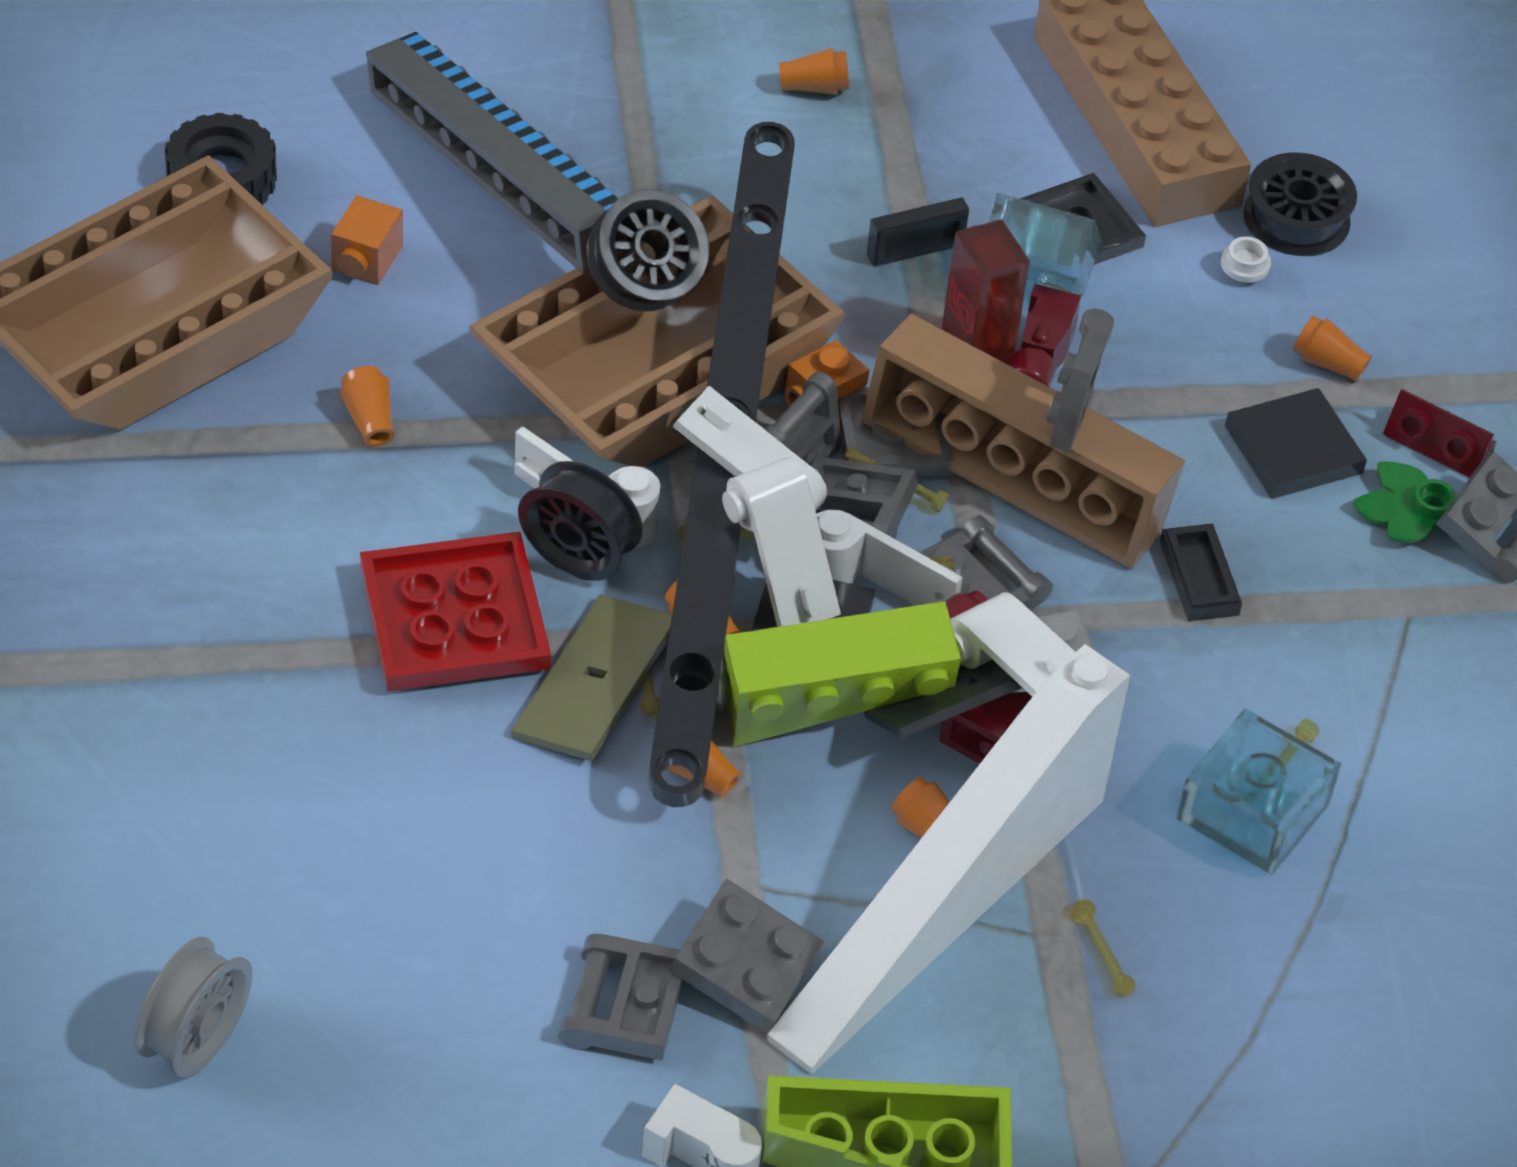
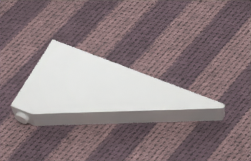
M1084 644L1045 680L767 1035V1041L812 1075L1103 802L1130 675Z

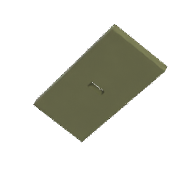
M600 594L512 728V738L593 761L668 642L672 614ZM589 673H590V674H593V675L600 676V677H604V678L601 679V678H597V677H594V676H590Z

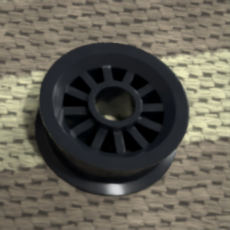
M1290 152L1271 156L1258 164L1253 170L1249 181L1250 194L1244 204L1243 217L1248 230L1256 239L1262 241L1267 247L1275 251L1293 256L1325 254L1344 242L1350 230V215L1357 203V190L1351 177L1341 167L1317 155Z
M655 189L636 190L619 198L595 221L587 240V261L590 272L599 288L617 304L635 311H657L678 301L700 281L705 272L709 257L707 234L694 210L673 194ZM640 241L649 244L653 248L656 260L648 258L642 252Z
M560 461L548 466L541 475L539 487L529 490L521 498L518 505V518L521 528L534 549L550 564L579 579L600 581L610 578L619 569L622 554H626L636 548L642 538V520L628 494L614 480L601 471L579 462Z

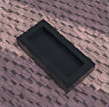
M963 197L872 218L870 220L866 255L872 265L876 266L964 245L969 207Z
M1214 524L1162 529L1160 543L1188 622L1240 616L1242 601Z

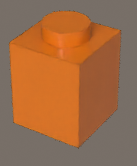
M356 195L331 233L332 270L352 278L379 285L403 247V210Z

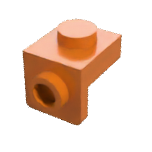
M835 340L789 364L784 401L790 407L802 394L803 384L814 372L825 373L833 379L837 387L839 400L866 386L870 369Z

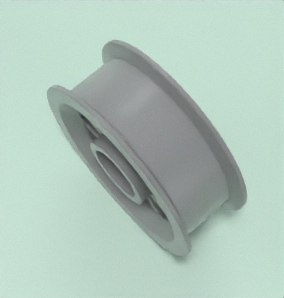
M206 937L194 938L183 945L163 967L143 1002L134 1034V1045L138 1054L143 1057H153L159 1054L172 1062L174 1073L181 1078H189L205 1068L226 1043L244 1010L252 983V967L250 962L243 957L228 960L215 953L213 942Z

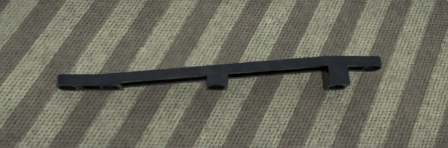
M776 122L755 124L747 131L744 138L707 387H712L754 422L757 419L795 147L794 136L791 131ZM763 142H771L778 145L782 152L775 156H766L759 153L755 147ZM752 221H760L767 224L771 231L766 234H754L745 230L743 226ZM699 447L696 455L648 777L649 790L653 797L663 805L673 808L686 807L695 803L701 797L705 788L725 635L727 632L741 525L739 522L733 523L729 519L722 501V495L727 491L728 480L735 476ZM679 765L687 768L692 773L693 780L684 786H673L664 781L661 774L666 768Z

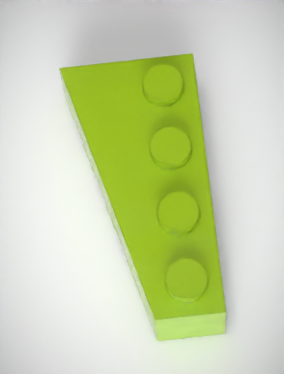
M942 601L725 635L720 694L733 747L914 697L934 695L947 688L954 687L961 658L946 602Z
M768 1075L762 1107L761 1162L777 1167H1012L1011 1088Z

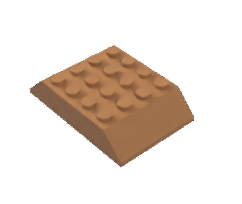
M208 155L0 262V345L73 418L122 430L291 337L331 280L332 269Z
M713 195L691 206L700 218L708 238L709 257L705 272L700 281L672 305L661 310L649 312L628 309L617 304L604 294L590 271L583 274L575 268L470 325V333L600 458L627 466L645 467L690 441L677 431L673 425L707 388L733 213ZM747 225L743 226L748 232L756 234ZM640 241L642 252L648 258L656 260L653 248L649 244ZM779 255L759 401L785 387L789 364L823 347L844 320L845 312L781 255Z

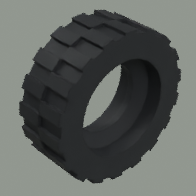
M215 113V115L208 116L205 114L200 115L192 121L187 120L182 123L177 131L174 130L171 133L170 141L166 142V177L208 155L210 157L227 155L240 158L246 162L244 169L229 175L262 205L268 201V196L273 194L276 188V145L274 139L271 140L270 132L266 128L260 127L259 122L253 119L249 120L243 118V115L238 114L226 115L224 113Z

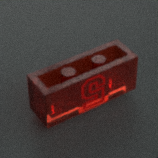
M1003 219L971 226L955 232L941 330L1009 365L1016 349L1030 260Z

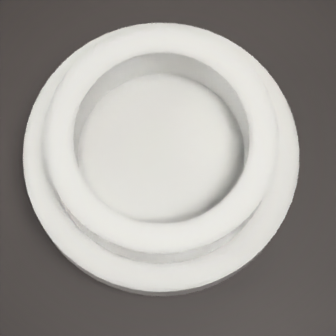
M1239 237L1234 239L1224 249L1221 257V267L1229 277L1237 281L1257 282L1268 275L1271 267V258L1266 245L1262 241L1253 237Z

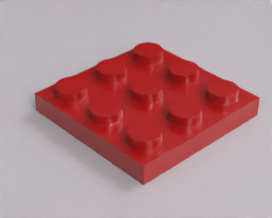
M521 531L360 552V569L387 692L551 669L552 655Z

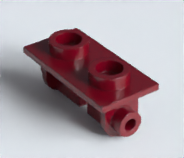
M1404 389L1400 390L1382 433L1469 478L1481 461L1494 451L1497 441L1493 440V433Z

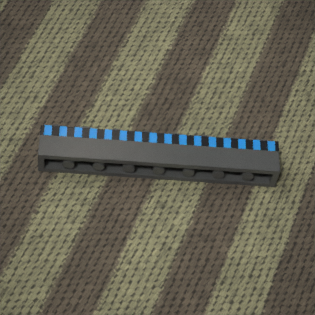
M413 32L366 51L370 88L374 96L581 273L584 274L590 271L587 261L589 233L595 221L619 199L605 188L597 177H592L576 164L569 154H564L548 141L542 132H537L525 122L517 111L508 108L495 97L489 88H484L462 66H457L443 54L438 46L432 45L419 33Z

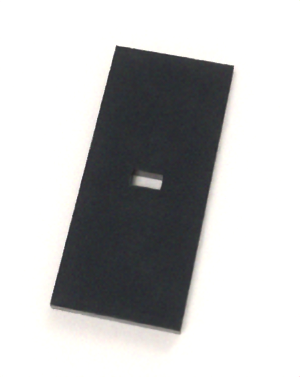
M992 659L974 669L966 668L964 665L960 666L954 687L947 688L934 695H922L864 711L866 719L903 739L1022 687Z

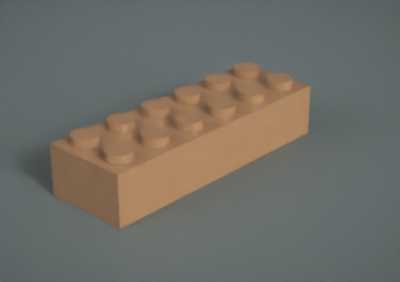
M1040 0L1034 39L1152 225L1159 227L1242 207L1251 162L1144 1Z
M910 314L879 346L861 419L862 423L871 428L876 423L886 434L905 438L904 446L921 455L942 454L935 418L940 412L945 414V419L942 422V433L951 444L954 462H950L948 470L1131 570L1161 535L1186 461L1089 408L1069 453L1049 446L1055 424L1047 422L1046 418L1056 393L1054 389L913 314ZM910 423L916 426L914 432L910 428Z

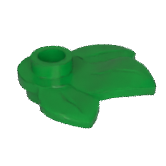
M1379 461L1377 473L1382 489L1364 494L1353 501V507L1367 522L1378 526H1387V537L1389 540L1413 543L1425 539L1433 528H1440L1436 523L1454 500L1456 493L1446 482L1428 479L1418 468L1397 462Z

